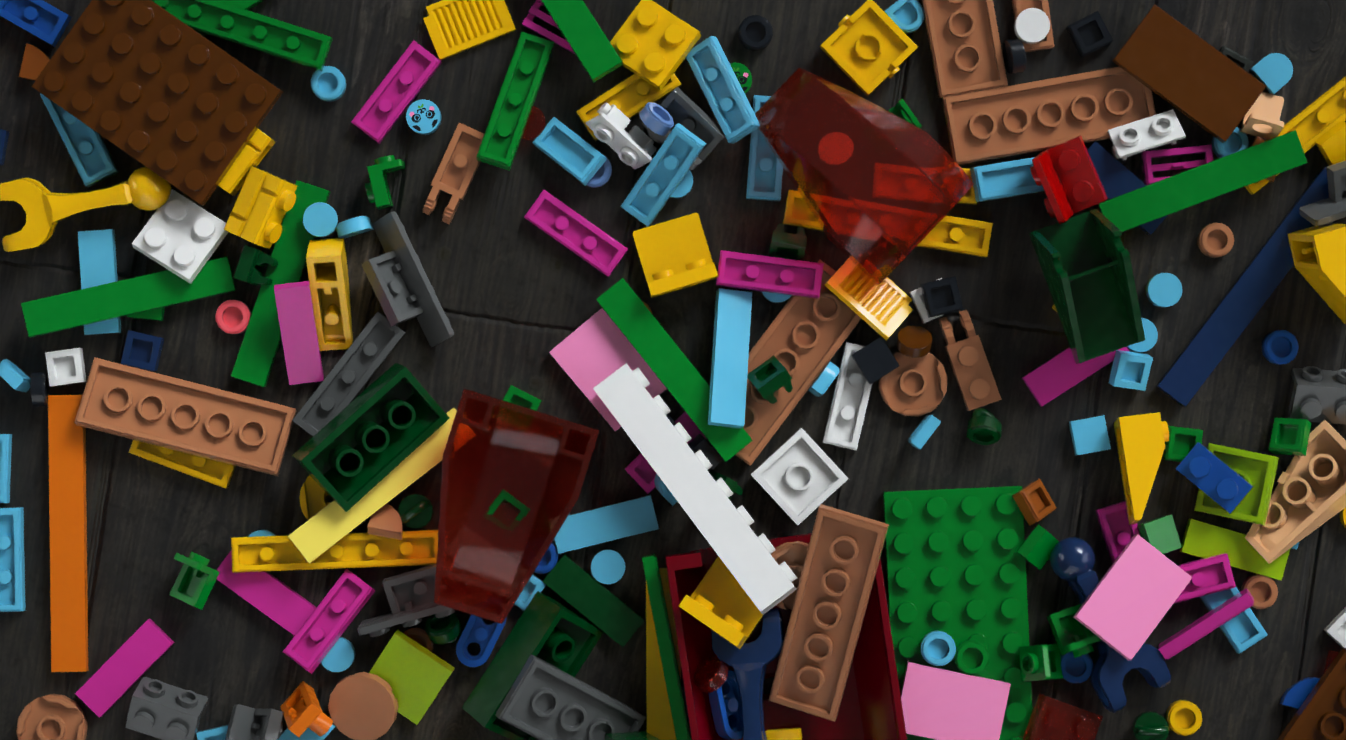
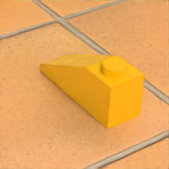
M344 238L309 240L306 264L320 351L349 349L353 343Z
M1160 412L1118 417L1114 422L1129 525L1137 524L1142 519L1165 449V442L1169 441L1168 424L1166 421H1161Z

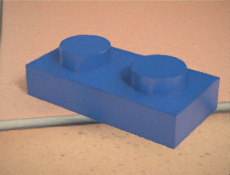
M0 0L1 17L54 47L72 18L43 0Z
M1197 442L1176 467V470L1229 513L1233 512L1254 487L1200 442Z

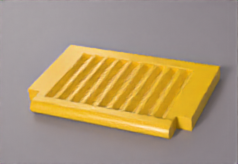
M441 0L426 6L429 16L423 18L439 60L516 30L505 0Z
M863 254L857 259L851 255L825 284L831 292L885 340L895 332L913 311L909 306L913 299Z

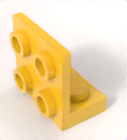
M692 213L633 232V238L651 298L717 279L718 273L712 261L698 213Z
M719 556L692 595L688 596L686 594L679 604L681 609L739 649H741L763 617V614Z

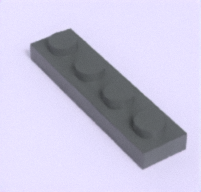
M378 311L292 421L310 435L314 436L353 401L406 332L397 325L391 327L387 317Z

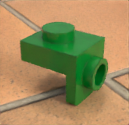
M394 155L374 159L375 165L367 167L370 182L365 183L369 203H375L379 210L393 207L386 173L406 169L404 161L402 159L395 160Z
M191 551L189 557H186L176 552L174 559L184 564L169 595L202 610L220 572L208 567L210 560Z
M1082 604L1047 616L1062 656L1072 652L1074 658L1091 653L1094 651L1092 645L1101 641L1099 637L1073 618Z
M1057 644L1019 647L1022 682L1063 678L1060 650Z

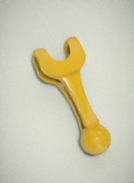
M147 167L135 170L125 182L90 192L54 193L50 192L41 182L29 177L0 183V201H15L22 205L26 212V224L22 230L2 238L3 249L6 252H12L43 245L53 235L58 221L86 210L113 205H128L131 203L141 210H156L168 201L171 194V184Z

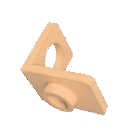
M1262 92L1244 116L1240 132L1259 136L1267 140L1276 138L1284 127V122L1280 121L1284 98Z

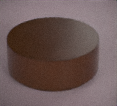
M907 326L899 331L897 349L903 355L919 358L930 352L932 335L927 329L920 326Z

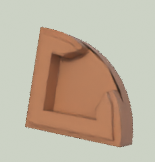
M385 504L371 515L367 526L368 534L402 540V520L399 513L391 505Z

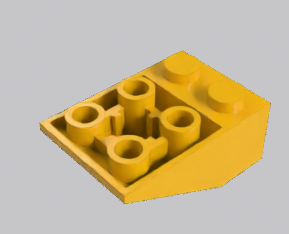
M1332 223L1328 226H1313L1288 233L1295 268L1340 320L1346 324V224Z

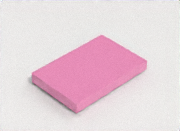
M602 308L549 352L615 432L621 425L593 388L627 363L632 371L638 367L650 382L646 390L652 398L658 394L660 395L667 389Z
M1136 534L1073 618L1126 660L1130 661L1193 577L1140 535Z
M907 661L900 694L906 734L935 740H999L1011 684Z

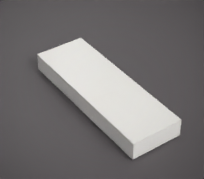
M849 342L845 343L840 372L822 443L857 451L872 384L869 385L851 355L865 346Z

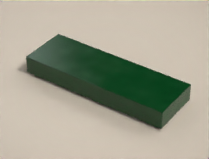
M565 554L542 581L622 647L645 621V619Z

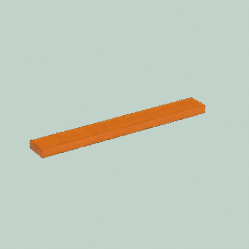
M48 395L51 672L89 671L86 428L77 426L74 423L83 395Z

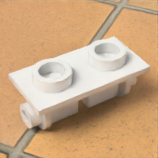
M605 102L597 111L599 115L585 123L598 140L608 144L618 154L623 163L633 167L635 170L651 162L653 159L651 156L657 149L653 145L654 141L636 125L632 127L629 133L626 132L624 129L631 120L616 105L612 104L610 106Z
M1173 109L1108 130L1114 145L1111 147L1114 158H1121L1123 161L1127 160L1129 156L1170 143L1174 145L1177 140L1186 138Z

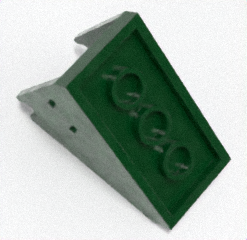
M1094 209L1069 218L1064 223H1055L1029 233L1076 364L1145 340L1128 249H1125L1122 244L1121 231L1100 211Z

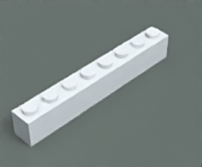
M627 363L595 386L593 388L759 611L764 615L797 590L792 583L797 579L796 575L785 561L778 565L771 555L776 549L764 533L758 537L750 528V525L755 521L743 505L737 509L729 500V497L734 493L721 477L716 481L707 471L712 467V464L701 450H698L696 453L692 451L687 444L692 438L680 422L673 426L666 416L671 410L659 394L652 398L646 390L650 382L637 367L632 371Z

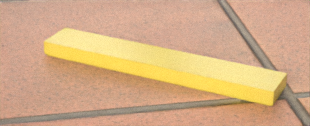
M454 407L446 413L449 419L347 512L333 500L288 535L309 563L475 435Z

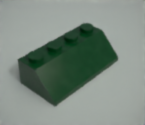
M394 363L292 456L320 487L347 512L449 419V416L405 366Z
M537 591L462 708L483 727L510 740H535V737L504 722L495 715L529 656L532 654L575 677L604 632L561 603Z

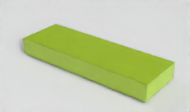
M1189 518L1180 552L1200 558L1227 553L1230 566L1282 581L1290 549L1269 564L1245 539L1246 534Z

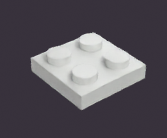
M172 189L168 201L155 211L132 242V245L137 251L191 284L226 237L228 231L224 230L226 222Z
M802 428L750 474L796 525L805 520L849 479Z

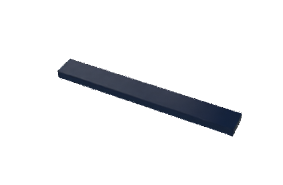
M1326 167L1319 171L1156 385V387L1182 407L1187 406L1293 267L1294 261L1287 234L1314 226L1300 215L1299 208L1329 198Z

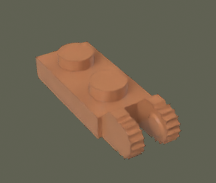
M461 123L457 125L432 180V189L425 202L423 213L430 215L434 211L440 192L443 191L452 195L442 215V221L450 224L460 200L464 199L481 162L477 160L476 156L484 133Z
M963 310L959 312V320L964 328L967 339L955 342L953 328L947 317L939 319V324L947 344L945 349L967 411H971L1002 399L980 337L975 333L968 311Z

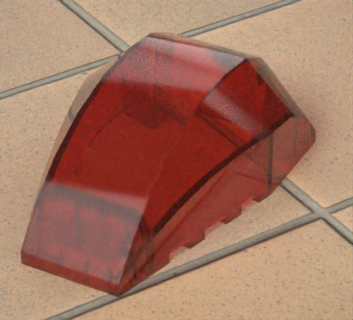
M798 68L755 113L760 124L758 130L780 161L786 174L796 186L828 239L877 285L911 253L974 185L964 170L927 132L853 92L802 68Z
M463 389L442 458L434 603L502 624L580 498L599 430ZM502 489L531 509L520 521L515 520V518L521 511L505 499L493 515L487 514L490 510L488 508Z

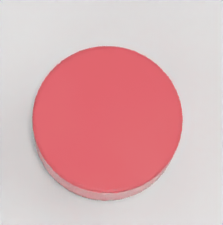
M227 300L216 311V323L225 333H243L247 329L251 311L241 301Z

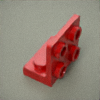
M1081 135L1046 149L1032 159L1034 166L1030 167L1033 179L1037 186H1043L1048 197L1044 199L1046 209L1051 218H1057L1059 224L1066 222L1074 213L1108 199Z

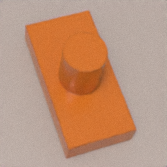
M304 681L300 683L280 706L282 712H284L283 716L288 730L297 737H300L307 728L321 737L332 726L333 720L322 712L314 689Z

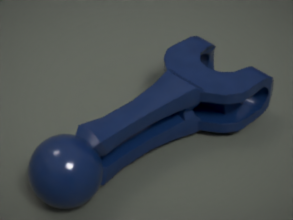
M1068 537L1062 539L1054 546L1050 562L1053 571L1060 578L1067 581L1080 604H1083L1099 583L1097 574L1093 571L1095 554L1092 547L1083 539ZM1101 640L1096 643L1098 657L1093 665L1090 681L1103 706L1110 712L1115 713L1126 705L1127 699L1122 683L1125 674L1131 669H1137L1152 687L1163 688L1170 684L1171 675L1162 654L1154 646L1144 643L1133 659L1128 661Z
M772 608L763 615L761 635L753 642L744 643L741 649L711 630L714 653L721 661L733 667L739 684L743 708V740H767L763 712L764 679L767 665L781 654L785 638L783 617L778 608Z

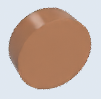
M1209 224L1202 228L1198 234V247L1208 257H1222L1228 254L1234 245L1233 232L1225 224Z
M1260 574L1247 577L1241 586V591L1247 588L1253 596L1254 605L1251 607L1256 609H1266L1272 606L1278 596V588L1274 580Z

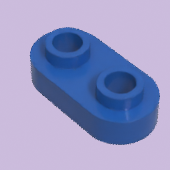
M488 600L489 602L485 605L474 608L456 645L457 657L462 664L468 667L481 666L488 660L506 624V611L496 601ZM487 611L493 612L496 616V620L492 624H487L483 620V615ZM472 642L480 645L481 651L477 655H472L468 651V645Z
M731 670L716 671L710 676L707 685L716 732L721 738L726 740L741 739L744 734L743 708L735 672Z

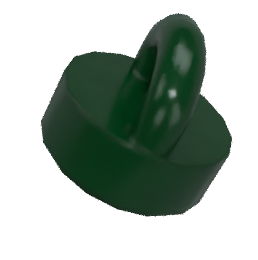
M984 408L975 409L972 418L967 423V437L972 442L981 445H991L998 442L1002 433L1001 422L990 411Z
M411 494L405 497L398 508L402 522L411 528H421L427 525L432 520L434 514L431 500L421 494Z
M455 613L442 618H436L435 614H433L425 623V631L430 641L437 645L453 643L460 638L463 632Z
M1143 712L1133 722L1132 730L1137 740H1166L1168 736V723L1163 716L1156 712Z

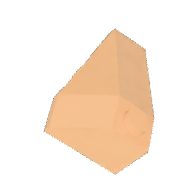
M1326 420L1321 422L1309 434L1306 456L1294 455L1286 471L1280 475L1277 481L1278 485L1270 498L1265 526L1253 523L1245 536V539L1269 564L1346 508V440Z

